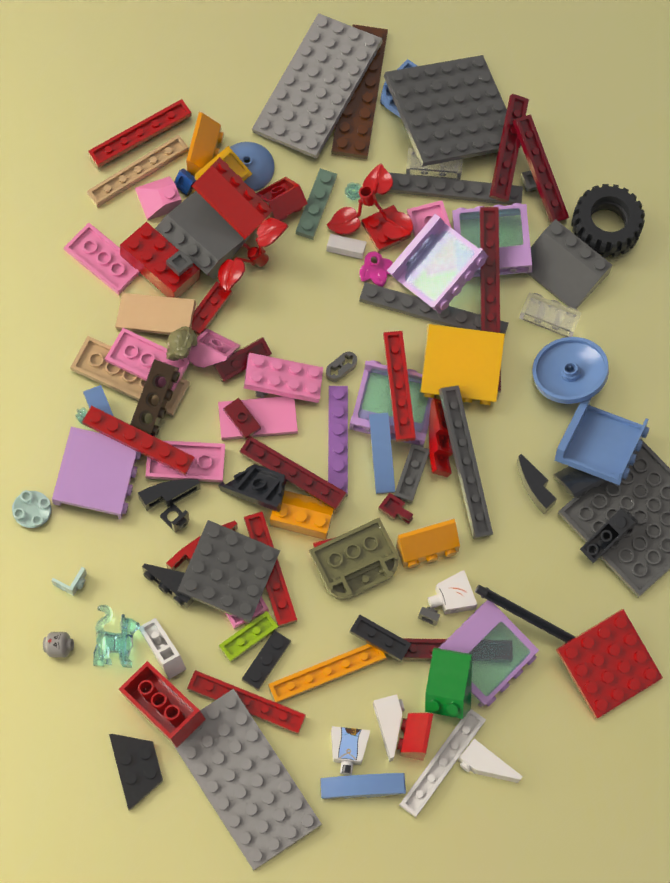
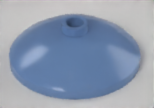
M240 142L230 147L252 173L244 182L254 191L264 188L274 175V160L270 152L262 145L254 142Z

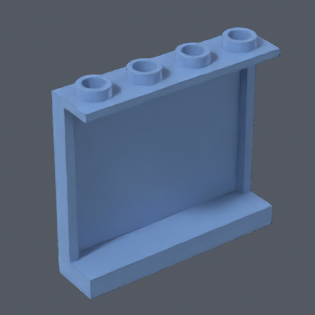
M591 398L580 402L557 448L554 461L620 485L622 480L627 479L629 475V465L633 466L637 455L635 452H639L642 447V437H647L650 429L647 427L649 419L646 418L643 425L590 406Z

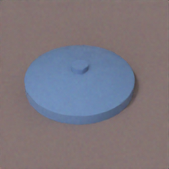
M565 337L547 344L537 354L532 372L534 383L542 395L558 403L574 404L586 401L602 390L608 379L609 365L606 354L596 343L581 337Z

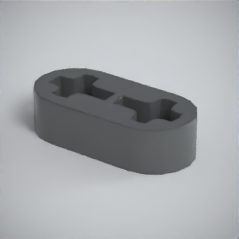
M350 351L340 355L327 366V379L332 382L341 380L356 367L357 356ZM345 358L348 360L352 358V364L349 362L345 364ZM340 368L337 376L335 374L331 375V370L336 371Z

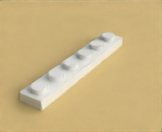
M471 709L460 720L399 805L415 818L484 724L485 718Z

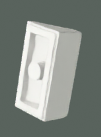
M330 234L327 252L363 259L367 242Z

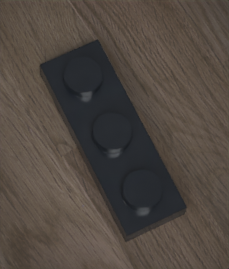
M362 615L358 616L350 629L352 635L402 662L411 647L410 642Z
M274 630L242 677V681L259 691L290 645L291 640Z

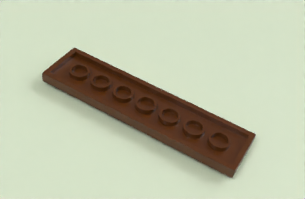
M353 24L352 27L382 38L383 42L336 124L331 154L367 159L388 29Z

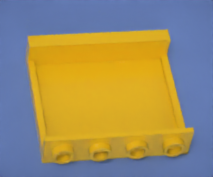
M428 324L421 389L419 390L420 393H424L423 397L435 398V395H440L439 389L459 385L462 402L472 403V399L480 400V404L491 405V402H496L505 334Z

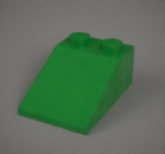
M440 648L433 649L425 693V712L460 719L467 715L471 710L473 654Z

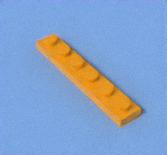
M366 644L272 682L268 686L274 701L279 703L386 660V656L381 650Z

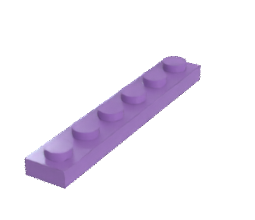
M329 386L328 482L345 491L347 496L348 386Z

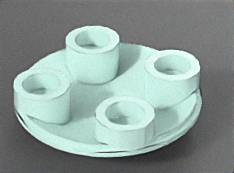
M25 490L21 492L13 503V517L23 527H40L47 522L51 515L50 500L38 491Z

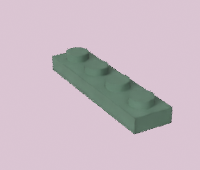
M320 168L307 200L308 204L305 206L297 226V235L313 240L337 179L336 173Z

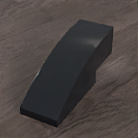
M520 454L517 459V467L523 486L536 507L545 514L555 505L557 498L545 488L549 480Z
M193 479L163 482L138 492V497L146 511L162 502L168 508L173 503L175 504L201 489L200 482Z

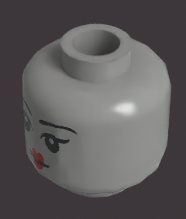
M50 632L43 639V650L52 658H65L74 648V641L67 632Z

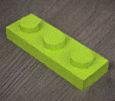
M266 611L221 643L219 648L231 663L273 633L274 630H277L279 626Z

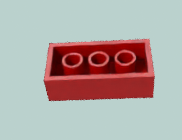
M145 222L120 244V256L135 269H138L139 273L166 297L179 298L200 278V268L194 263L191 268L180 276L166 264V260L179 250L148 222Z
M148 661L119 688L125 699L176 748L206 720L201 711Z

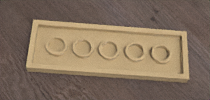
M87 336L70 369L139 401L146 381L106 362L105 357L112 346ZM181 378L171 400L166 403V414L174 416L190 385L189 381ZM154 395L151 399L154 406L159 403L157 395Z

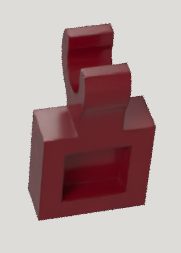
M390 492L378 507V510L393 520L399 516L402 521L410 524L413 519V514L404 509L405 502Z

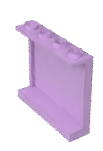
M71 427L52 497L53 504L61 506V503L117 515L118 519H121L122 514L127 513L128 503H126V498L131 496L133 485L130 482L131 478L136 477L138 467L135 466L136 459L140 460L141 453L101 433Z

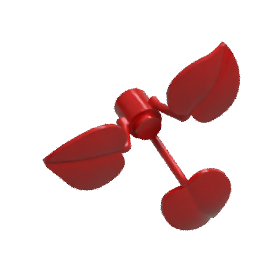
M381 163L368 174L363 182V187L359 190L361 199L358 200V213L352 207H343L333 215L327 224V227L335 233L351 234L361 226L358 217L361 216L362 204L366 206L375 205L387 220L382 228L387 238L393 240L401 239L413 232V223L407 214L395 212L389 218L377 202L376 194H386L393 186L391 175Z
M275 218L264 220L257 229L259 237L256 238V242L259 248H250L246 243L243 244L248 250L247 255L250 260L236 257L234 261L231 259L225 260L220 266L218 279L221 286L227 292H230L231 288L243 276L245 263H250L253 266L256 264L258 267L265 266L269 257L263 247H268L274 243L289 226Z

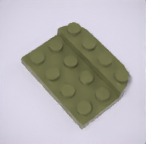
M380 518L374 519L309 550L326 586V590L336 599L351 598L389 580L395 574L398 567L399 557Z

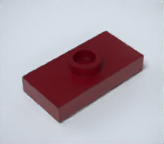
M239 398L223 408V411L245 440L261 429L259 423Z

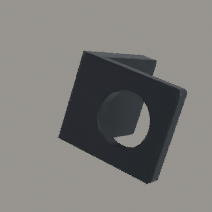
M173 503L160 515V518L174 532H177L188 524L189 513L186 510L182 512ZM172 511L177 512L179 516L174 521H169L167 515Z

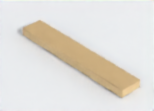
M177 135L89 189L87 194L98 208L187 153L189 148L181 137Z

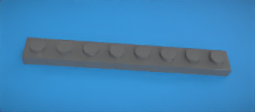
M389 172L393 179V186L388 191L391 193L507 205L522 203L523 186L512 185L509 201L505 203L489 197L492 183Z
M367 282L364 283L360 302L444 326L481 331L480 314L448 306L439 314L419 297ZM500 320V333L506 334L508 322Z
M459 385L439 389V394L472 538L491 536L493 531Z

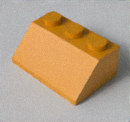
M202 112L198 114L186 160L187 171L194 177L200 169L220 153L218 145L223 142L224 132H221V125Z
M285 490L281 510L279 512L272 510L270 526L326 540L334 509L314 497Z
M455 519L398 535L396 548L403 568L407 566L414 568L424 561H427V563L438 560V557L444 555L446 557L456 555L459 551L460 543Z

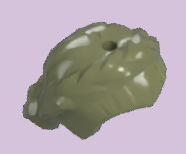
M181 327L169 335L166 358L171 361L187 358L190 348L197 346V336L191 327Z

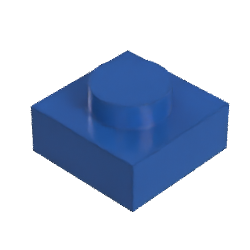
M184 168L179 170L174 181L176 187L185 195L192 192V185L196 182L195 177Z

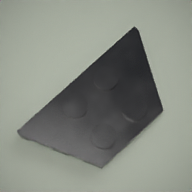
M253 464L246 468L245 471L234 475V480L227 484L222 482L218 486L220 491L279 512L287 480L284 474Z
M109 734L128 810H132L138 802L148 796L154 788H157L163 782L153 741Z

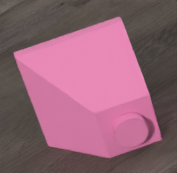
M170 176L135 188L147 221L168 214L182 203L177 187Z
M206 329L197 337V346L191 347L187 359H190L193 365L204 368L227 360L239 349L240 345Z

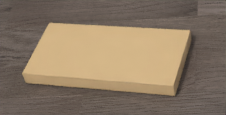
M122 293L115 328L117 330L125 328L135 332L170 335L181 327L192 326L196 301L194 299Z

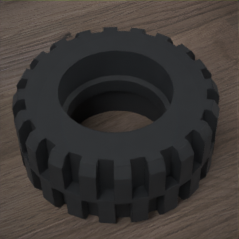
M602 184L600 188L596 185L592 187L591 191H585L577 202L571 223L573 234L604 258H608L609 255L618 257L620 252L625 254L629 251V248L632 249L640 237L645 222V213L641 202L636 201L637 196L634 193H628L629 190L625 187L621 189L618 188L619 185L613 184V187L609 186V184ZM600 210L613 211L622 218L625 227L615 232L604 231L595 225L591 215Z

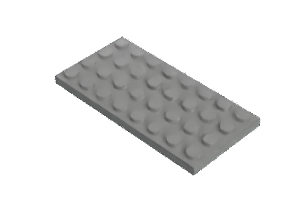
M318 13L252 128L253 133L317 159L383 42L382 38Z
M232 689L200 710L206 720L176 750L252 869L256 870L322 824L235 690Z

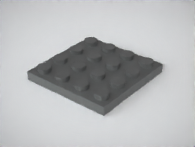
M208 520L177 592L250 623L280 550Z

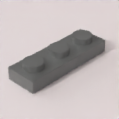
M415 444L411 445L394 494L400 500L409 503L413 502L430 453L429 449Z

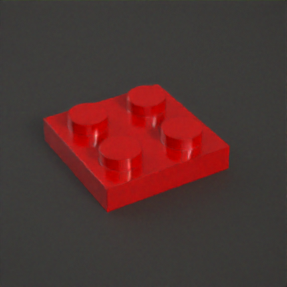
M394 205L383 209L389 218L393 213L398 212ZM380 211L361 220V224L378 253L411 238V234L396 240L387 238L382 230L387 220Z

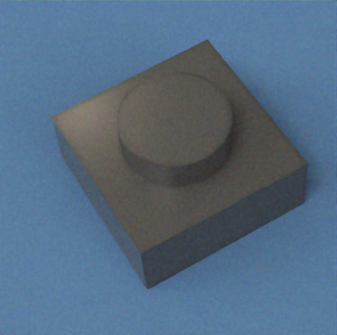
M531 171L521 173L520 177L526 192L537 190Z
M181 250L166 260V264L178 276L193 266V262Z
M422 607L418 619L434 626L437 625L440 618L438 611L431 607Z

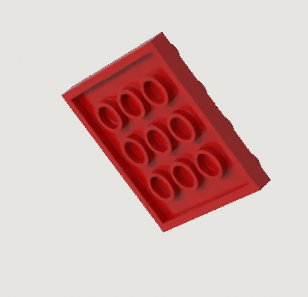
M624 609L617 611L556 649L595 718L601 717L663 678Z

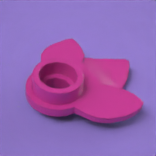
M369 252L365 256V264L359 270L360 279L362 282L371 279L374 284L383 287L386 283L387 275H390L387 270L393 262L390 259L382 258L378 252ZM375 257L377 259V263H372L371 258Z

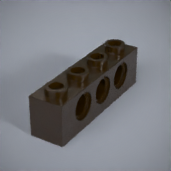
M154 359L130 425L157 437L160 430L158 426L160 419L165 417L167 411L165 408L166 403L171 400L173 390L171 389L173 384L177 383L180 376L178 367ZM164 377L166 384L161 388L158 385V380ZM154 395H157L159 403L154 406L151 399ZM148 413L153 417L152 422L149 424L145 421V416Z

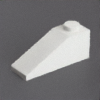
M156 618L140 626V632L169 679L186 670L180 654Z
M397 694L373 701V707L389 762L394 759L402 711H405L402 699L398 700Z
M475 738L458 760L460 766L465 771H471L474 774L518 783L523 777Z

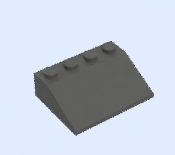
M197 191L170 211L155 228L178 250H181L198 268L213 279L217 277L222 263L227 259H232L250 237L248 236L244 239Z
M555 219L531 246L532 273L527 274L574 312L609 275L612 264Z

